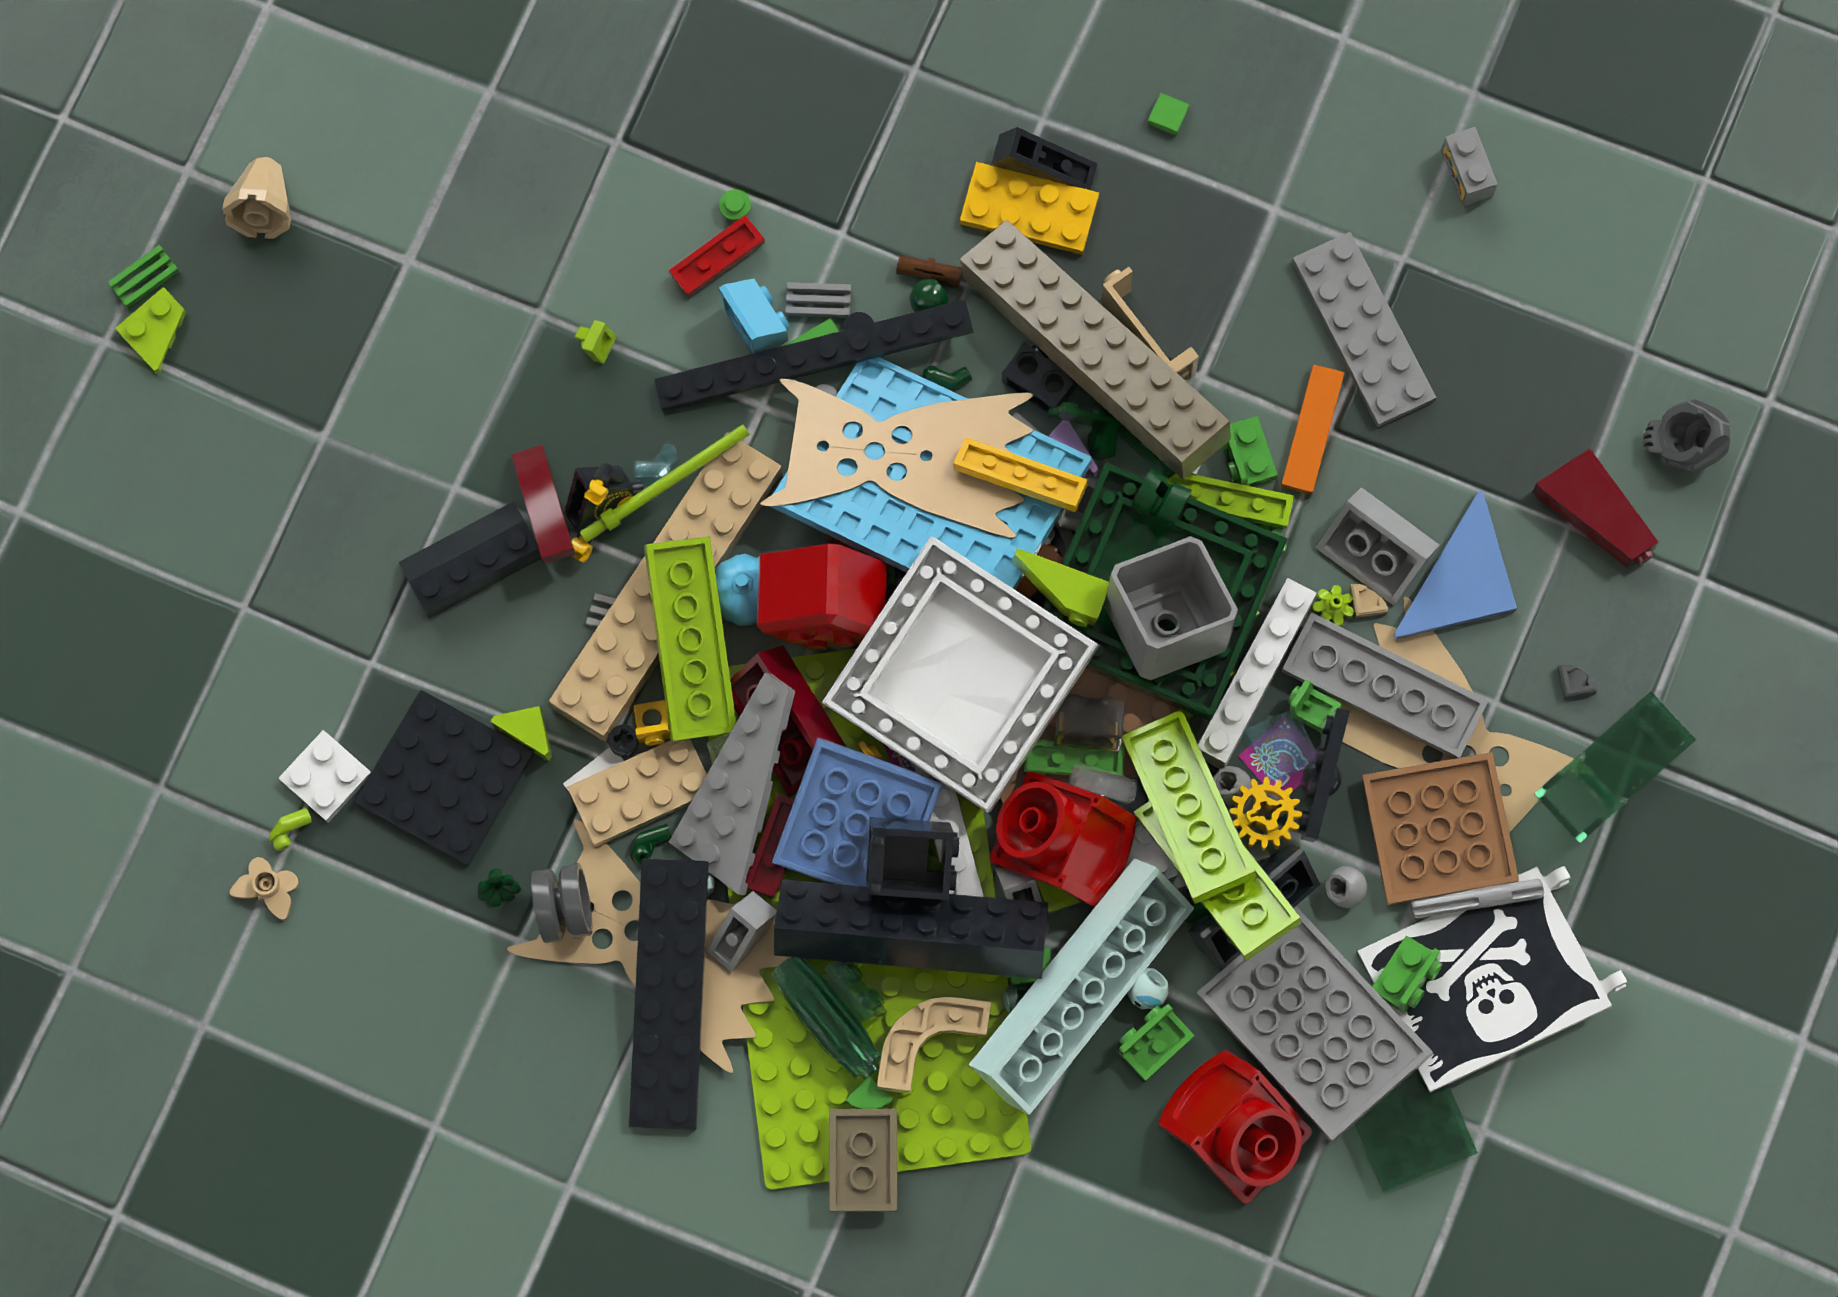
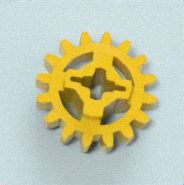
M1269 777L1264 778L1262 785H1258L1255 779H1251V788L1248 789L1241 785L1239 792L1242 797L1233 796L1231 800L1237 808L1229 809V815L1236 817L1233 824L1236 829L1240 828L1241 830L1238 834L1240 839L1245 837L1250 839L1248 844L1250 848L1256 842H1259L1262 851L1266 850L1268 843H1272L1274 848L1278 849L1280 847V839L1282 838L1284 841L1289 842L1292 837L1288 831L1297 832L1299 825L1293 822V820L1301 819L1302 812L1294 810L1299 805L1300 800L1290 799L1293 791L1291 787L1285 791L1280 789L1282 785L1281 780H1278L1273 786L1270 785ZM1266 793L1275 795L1280 800L1275 801L1267 797ZM1252 798V810L1243 814V807L1246 801ZM1261 807H1264L1266 812H1273L1269 820L1266 821L1264 816H1257ZM1287 814L1286 824L1279 830L1277 819ZM1256 827L1262 830L1265 835L1258 834L1250 828Z

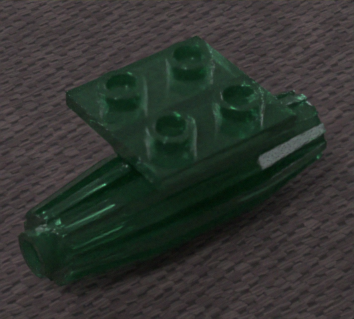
M790 957L772 972V976L791 1010L829 1056L855 1079L859 1076L867 1079L880 1068L877 1062L881 1059V1056L864 1028L862 1021L878 1018L887 1013V1010L882 1006L885 1003L882 996L874 988L869 989L861 980L864 977L863 973L853 962L840 961L829 964L825 967V970L829 973L826 979L803 958Z

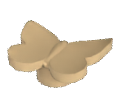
M256 857L252 859L249 863V874L241 876L230 889V895L238 899L258 897L259 900H264L268 909L275 917L281 921L287 920L292 904L288 894L298 888V877L293 872L287 870L278 873L273 872L270 864L264 858Z

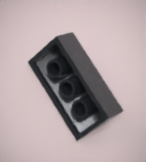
M511 502L403 559L399 564L428 618H431L542 559L538 544L515 503Z
M1287 845L1280 852L1273 854L1268 862L1261 867L1293 908L1320 886L1305 851L1300 847ZM1210 913L1199 918L1193 927L1188 930L1196 947L1221 971L1240 955V952Z

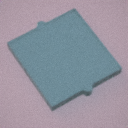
M1290 710L1275 717L1269 715L1266 721L1245 730L1266 776L1269 777V781L1289 773L1297 774L1298 769L1307 766L1311 761L1315 760L1316 751L1302 722L1291 717Z

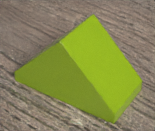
M540 706L496 715L491 719L490 722L496 730L534 751L536 755L547 762L550 761L552 753L544 715Z

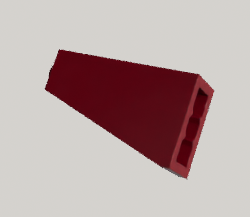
M1590 448L1536 483L1532 492L1537 498L1624 566L1629 567L1635 562L1640 566L1655 555L1653 550L1659 541Z

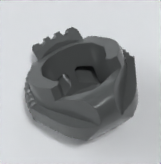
M1696 399L1680 402L1676 406H1672L1662 416V420L1650 421L1646 430L1643 431V448L1661 455L1665 458L1666 464L1684 472L1698 473L1722 459L1729 451V420L1717 408Z

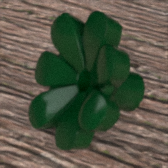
M495 868L489 872L488 880L479 882L478 899L485 901L490 898V906L497 907L501 905V898L505 901L514 900V894L520 893L521 887L517 881H514L512 875L506 874L503 876L502 870Z

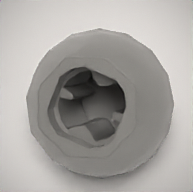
M1226 766L1220 768L1213 775L1214 782L1226 807L1233 808L1236 806L1231 800L1233 796L1242 797L1239 792L1241 785L1248 789L1251 788L1249 775L1238 767Z
M1341 866L1330 873L1326 879L1325 890L1328 898L1334 905L1352 908L1360 904L1365 898L1367 882L1364 875L1358 869L1350 866Z

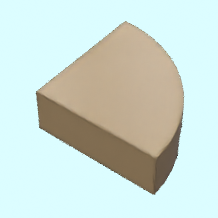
M1361 584L1350 585L1355 618L1388 613L1386 602L1375 591Z

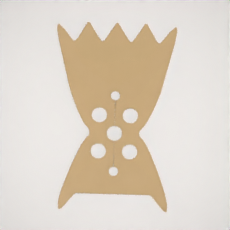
M780 379V382L797 397L799 403L786 487L760 503L761 505L780 506L812 500L850 490L871 480L893 496L924 511L990 533L1011 538L1016 537V534L996 516V513L1024 502V498L1010 489L953 470V463L965 437L1010 452L1005 447V444L1032 433V428L1008 413L1011 409L1033 397L1032 393H1013L941 402L911 409L894 415L883 422H878L858 407L820 389L795 380ZM848 422H858L863 428L862 435L856 439L845 437L842 431L844 425ZM899 426H905L912 432L911 440L905 444L896 443L892 439L893 430ZM820 441H826L829 444V449L824 452L819 451L817 444ZM878 442L884 446L885 453L882 458L872 460L866 457L864 450L869 443ZM923 451H930L933 455L932 459L923 461L920 458V454ZM850 458L856 461L858 468L853 475L843 476L838 472L837 465L842 459ZM893 463H901L906 467L907 474L903 479L895 481L888 477L887 468Z
M1408 597L1403 598L1405 614L1413 603ZM1374 623L1373 626L1380 647L1473 692L1463 672L1434 631L1394 640L1393 635L1397 630L1396 627ZM1325 694L1341 703L1343 710L1350 711L1342 742L1382 763L1396 768L1427 764L1422 756V751L1427 744ZM1481 715L1467 743L1468 746L1475 750L1476 755L1489 753L1493 747L1497 746L1505 748L1509 754V760L1504 766H1496L1499 785L1508 784L1512 789L1509 796H1502L1509 833L1561 775L1594 774L1587 765L1563 753L1510 734L1487 731L1483 715ZM1443 753L1441 761L1455 759Z
M575 819L574 825L584 848L577 863H580L582 866L590 902L594 904L591 936L574 938L568 932L566 926L565 934L561 941L544 943L539 934L536 940L510 946L507 950L518 956L546 961L600 964L616 960L622 963L626 974L636 987L638 941H631L626 938L624 929L630 921H639L640 882L607 843L595 848L584 823ZM621 890L628 891L633 899L632 905L625 911L615 909L612 904L613 895ZM708 900L701 1051L725 1071L733 1073L731 1061L722 1041L736 1038H754L756 1036V1033L742 1012L741 1006L749 1003L774 1000L759 970L768 967L792 965L793 961L790 957L774 956V918L766 934L731 973L706 951L730 909L735 904ZM603 928L609 930L613 936L612 944L606 949L596 948L592 942L595 931Z

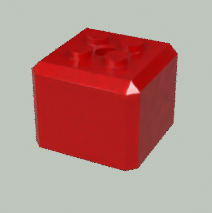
M824 544L760 554L758 559L756 626L764 634L806 647L809 650H825L827 647L832 646L850 647L855 643H861L886 605L887 563L837 544Z

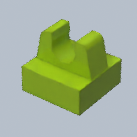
M594 320L591 328L579 326L574 338L582 341L581 348L593 361L604 364L617 335L606 323Z

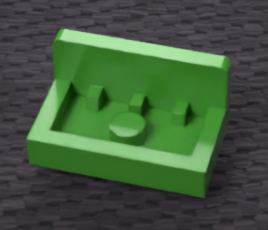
M1169 1004L1162 1009L1157 1005L1143 1018L1147 1023L1141 1029L1136 1031L1133 1027L1119 1040L1122 1046L1119 1048L1118 1053L1145 1082L1195 1037L1173 1013V1008Z

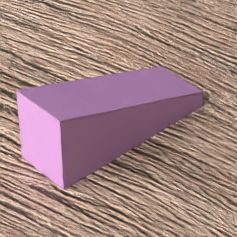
M1063 420L1049 435L1050 438L1090 456L1069 421ZM1092 459L1088 472L1097 478L1099 470Z

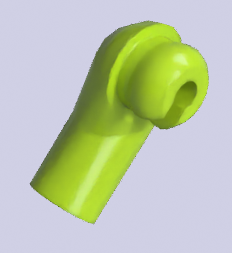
M307 808L285 815L278 820L269 834V842L273 843L275 850L282 851L287 849L291 843V840L288 838L290 832L312 823Z

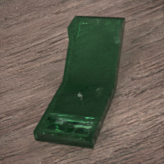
M1650 691L1586 750L1537 790L1534 795L1580 844L1694 743L1696 739Z

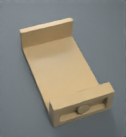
M1127 267L1122 272L1119 269L1113 271L1104 280L1101 305L1186 382L1196 376L1199 356L1194 349L1190 347L1170 361L1123 301L1122 297L1131 292L1132 269Z

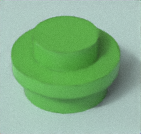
M733 189L722 195L719 201V208L721 214L726 219L737 221L744 215L747 216L749 214L751 201L745 192Z

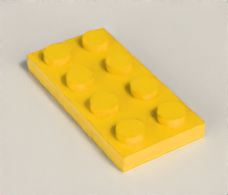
M976 162L960 217V224L993 232L1003 222L1008 220L1032 243L1083 255L1099 192Z

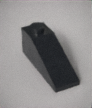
M1019 127L999 134L991 164L1003 169L1087 190L1091 189L1098 164Z

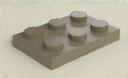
M829 1109L830 1212H897V1109Z

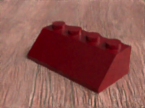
M782 645L757 653L730 678L734 709L739 717L764 673L774 675L795 690L787 727L781 733L777 751H780L778 764L774 763L772 770L790 797L798 792L817 737L844 747L847 746Z

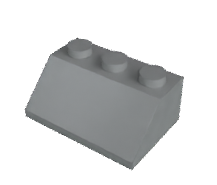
M1361 487L1345 503L1316 546V549L1394 606L1424 569L1440 545Z

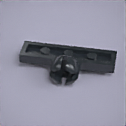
M1336 708L1332 712V716L1326 715L1322 728V734L1327 735L1324 748L1318 747L1315 760L1311 761L1303 770L1301 784L1306 792V798L1311 800L1308 811H1302V816L1298 823V830L1303 831L1302 840L1313 843L1318 840L1328 797L1332 796L1341 785L1342 775L1337 766V761L1350 711Z

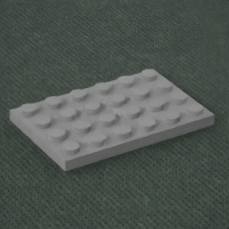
M1296 906L1294 910L1301 918L1302 923L1248 961L1240 954L1197 992V996L1333 1143L1433 1055V1052Z

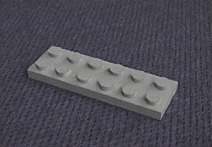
M1351 232L1293 257L1292 263L1377 428L1435 402L1436 396Z
M1312 612L1281 671L1303 683L1306 679L1311 681L1313 688L1455 759L1461 757L1489 701Z

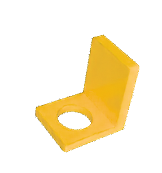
M665 700L633 706L637 725L635 732L640 744L645 743L647 746L664 743L665 739H670ZM648 710L660 712L662 716L660 724L646 726L643 723L644 713Z

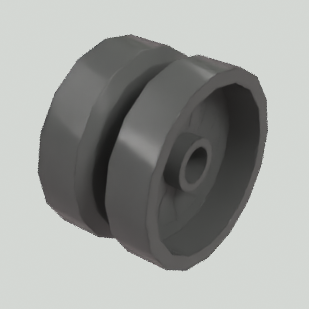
M580 863L562 866L559 872V882L556 874L550 868L533 871L531 878L533 906L543 942L561 941L565 934L566 926L568 932L574 938L591 936L593 923L590 897L585 874Z

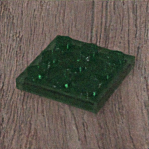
M1418 1069L1355 1123L1383 1192L1478 1153L1449 1084L1430 1093Z

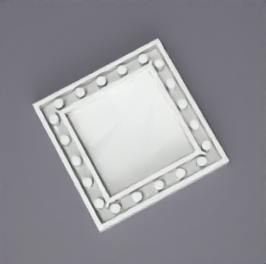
M931 535L822 703L981 809L990 813L1100 645Z

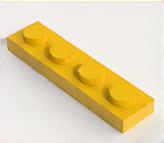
M965 437L953 463V470L1072 512H1076L1087 488L1088 479Z

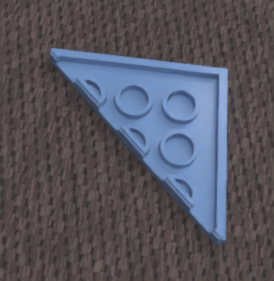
M1483 490L1478 491L1395 631L1393 635L1394 640L1516 611V602Z

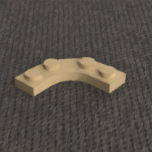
M940 997L917 1004L916 1007L895 1022L886 1037L881 1055L877 1089L910 1094L915 1060L919 1049L928 1039L938 1034L957 1033L986 1038L991 1002L957 997Z

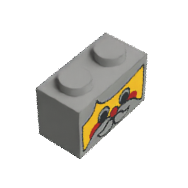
M1476 127L1445 136L1441 151L1463 207L1493 197L1498 183Z

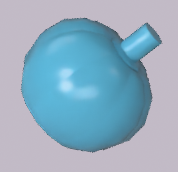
M740 554L721 562L715 569L721 617L724 621L739 626L757 623L759 558L748 554Z

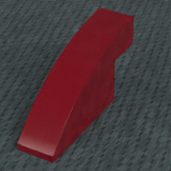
M543 445L513 453L512 458L544 564L576 555L570 537L571 533Z

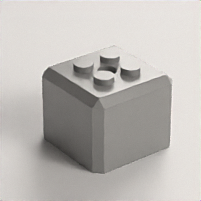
M1191 536L1116 564L1110 576L1104 606L1139 676L1149 680L1225 652L1238 611L1203 542ZM1168 619L1175 624L1176 628L1171 631H1164L1158 626V622Z

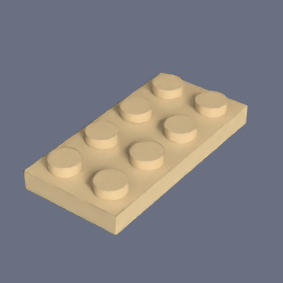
M691 739L670 740L567 786L596 848L689 806L707 774Z

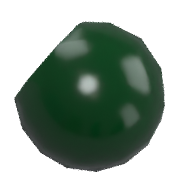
M929 278L919 281L913 287L909 297L914 312L949 304L950 302L938 281Z

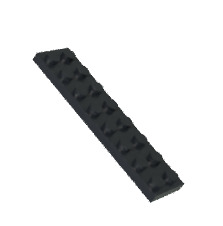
M642 858L629 1127L697 1129L709 861Z

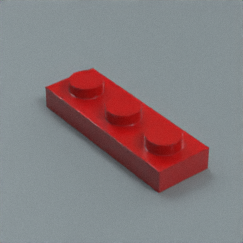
M744 215L669 269V274L685 295L690 298L765 243V239L748 217Z

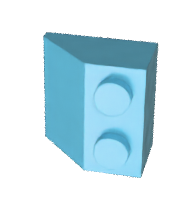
M755 279L724 284L719 287L723 308L752 354L777 348L789 341L787 329L790 328L789 323L781 311L775 313L770 303L774 302L765 285L759 287Z

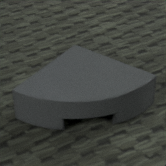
M1558 665L1557 670L1564 699L1597 693L1598 689L1594 680L1585 672L1572 665Z

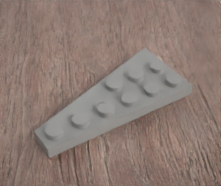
M764 673L669 841L670 844L693 861H709V873L739 895H746L748 884L745 881L749 866H753L755 854L752 852L756 836L762 830L773 781H770L774 763L778 764L780 751H777L781 733L787 727L795 694L794 689L769 673Z

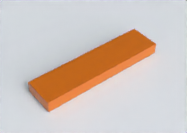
M1313 364L1283 476L1282 488L1309 495L1313 494L1344 372Z

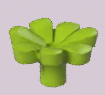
M1333 585L1330 592L1320 589L1316 594L1320 601L1312 604V611L1314 613H1322L1320 617L1328 621L1332 620V623L1342 627L1344 624L1343 617L1349 619L1354 615V609L1348 606L1353 601L1352 595L1350 593L1342 595L1341 586Z

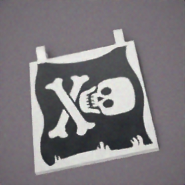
M1565 866L1554 870L1545 877L1541 875L1538 867L1518 875L1519 882L1540 879L1544 888V897L1431 916L1358 950V954L1373 983H1375L1406 935L1431 951L1436 948L1441 952L1439 962L1443 964L1442 968L1433 981L1427 979L1421 988L1425 992L1415 1008L1409 1006L1405 1014L1389 1005L1433 1052V1055L1418 1068L1430 1093L1611 1008L1612 1004L1607 995L1626 988L1627 980L1621 970L1609 975L1602 981L1598 980L1556 903L1551 891L1570 884L1569 879L1571 877Z

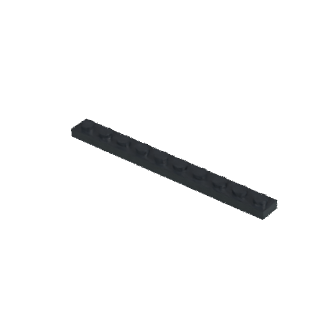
M964 299L663 376L654 380L661 410L666 412L780 383V379L792 380L974 332L967 303Z

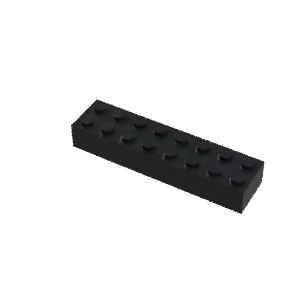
M782 879L774 924V956L1042 979L1048 902L949 894V900L868 895L867 888L864 886Z

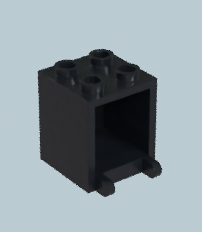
M870 817L866 870L867 894L949 900V891L956 890L957 880L955 865H951L952 857L958 858L959 837H957V832H953L951 823ZM929 839H942L940 871L927 870Z

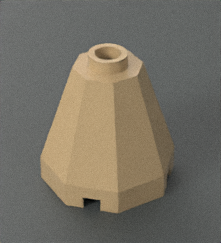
M262 157L256 158L248 164L224 199L222 210L223 214L226 213L225 222L227 226L246 237L256 238L257 233H266L265 238L274 239L290 228L291 214L282 167L275 160Z

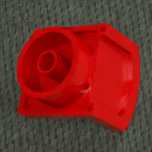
M1028 772L1022 785L1009 795L1000 809L996 824L998 839L990 854V861L999 867L1059 888L1081 902L1096 907L1121 876L1134 840L1136 816L1102 795L1035 772Z
M1227 1050L1206 1061L1181 1084L1167 1103L1158 1122L1167 1133L1191 1148L1226 1188L1244 1204L1250 1203L1265 1186L1278 1182L1290 1172L1299 1157L1301 1146L1312 1134L1311 1128L1258 1069Z

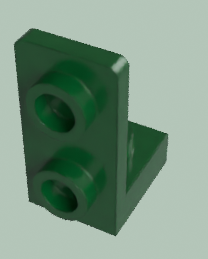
M1063 402L1060 407L1049 409L1048 417L1092 427L1087 441L1089 455L1092 459L1100 461L1115 457L1119 421L1114 417L1108 416L1107 411L1100 409L1080 410V405Z

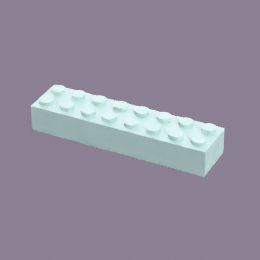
M1134 858L1043 971L1042 979L1035 981L970 1062L969 1066L1007 1104L1030 1115L1192 912L1194 907L1157 867Z

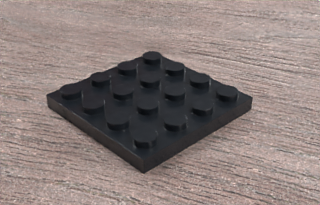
M420 690L354 803L469 867L535 753L436 697Z

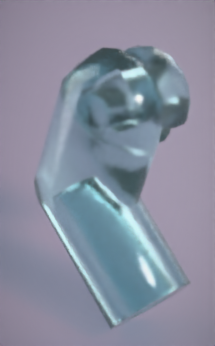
M664 444L660 447V452L653 461H635V477L665 476L677 464L679 455L676 447L672 444Z

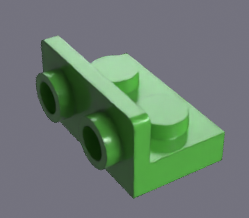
M1258 416L1231 423V439L1220 449L1222 452L1227 451L1231 461L1227 463V469L1232 482L1237 480L1238 484L1254 486L1277 479L1278 474Z
M1406 935L1373 984V989L1389 1005L1405 1014L1409 1006L1415 1008L1425 992L1421 988L1427 979L1433 981L1443 965L1439 962L1441 952L1436 948L1431 951Z

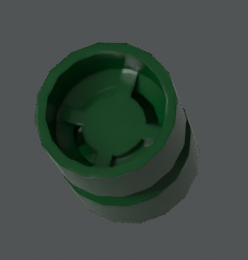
M1151 468L1132 503V507L1147 515L1152 512L1156 513V520L1173 528L1192 489L1178 482L1168 483L1167 476Z

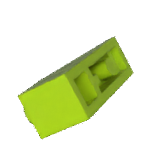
M1016 549L1012 562L1062 615L1068 616V620L1071 623L1081 627H1087L1088 624L1095 625L1107 595L1108 581L1022 549Z

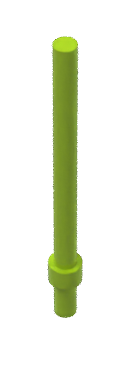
M742 424L613 510L609 508L601 513L600 519L580 531L582 537L586 542H589L605 530H613L621 524L620 521L748 437L750 435Z

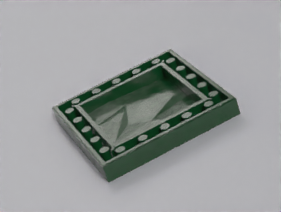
M1106 462L1062 565L1109 582L1112 570L1116 564L1190 536L1203 542L1238 609L1228 647L1225 652L1149 680L1139 676L1104 608L1106 597L1094 626L1088 624L1087 627H1081L1071 623L1068 620L1069 617L1062 615L1048 599L1043 609L1100 645L1086 666V669L1211 721L1288 538L1190 497L1173 528L1156 520V513L1152 512L1147 515L1132 507V503L1145 478ZM1163 619L1158 622V626L1164 631H1171L1176 628L1171 620Z

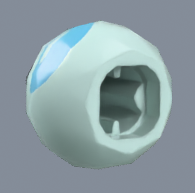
M1146 968L1127 992V995L1132 1004L1138 1008L1152 1010L1157 1005L1160 1006L1165 1002L1168 996V982L1154 968Z

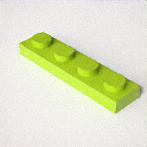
M1166 470L1165 476L1168 477V483L1178 482L1192 489L1190 498L1245 521L1287 529L1294 495L1190 474L1182 480L1173 470Z

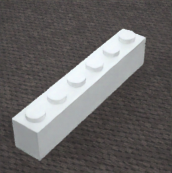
M1289 578L1285 581L1198 744L1207 763L1219 769L1226 767L1309 612L1317 594L1316 592Z

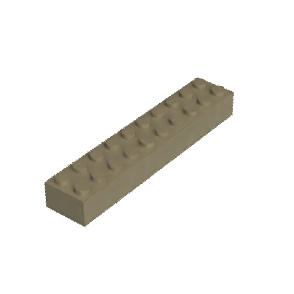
M1008 220L1003 222L960 258L963 279L1182 480L1188 477L1231 439L1229 419Z

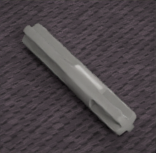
M1533 879L1412 900L1411 905L1414 917L1423 918L1539 899L1544 897V888L1540 879Z

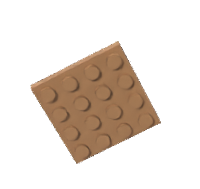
M1493 752L1362 775L1361 778L1387 906L1412 902V900L1519 882Z

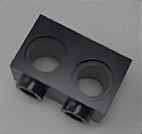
M1024 343L1002 372V383L1017 393H1032L1033 397L1029 401L1046 413H1049V409L1060 407L1061 403L1066 402L1077 387V383L1057 364L1049 360L1048 356L1036 345L1030 347ZM1030 363L1037 370L1032 374H1024L1019 368L1023 364ZM1051 381H1057L1062 384L1063 388L1058 392H1051L1046 388V385Z

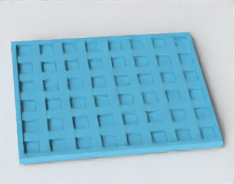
M880 357L858 362L836 395L837 398L858 407L878 422H883L894 415L911 409L941 402L967 399ZM853 421L846 423L842 431L845 437L856 439L862 435L863 428L861 424ZM899 426L892 432V439L899 444H905L912 438L911 430L905 426ZM1035 430L1030 434L1005 444V447L1013 454L1084 478L1092 464L1091 456ZM820 441L817 444V449L822 452L829 449L828 442ZM872 442L865 447L864 452L869 459L878 460L884 455L885 448L878 442ZM927 450L920 454V458L923 461H929L933 457L932 453ZM850 458L842 459L837 465L838 472L843 476L853 475L858 468L856 461ZM893 463L887 468L888 477L895 481L903 479L907 474L906 467L901 463ZM788 471L773 494L786 487ZM871 480L850 490L793 504L770 506L906 573L932 535L1014 590H1016L1024 576L1012 562L1016 549L1019 548L1037 555L1064 511V508L1016 492L1024 498V502L996 513V516L1016 534V537L1011 538L924 511L893 496Z

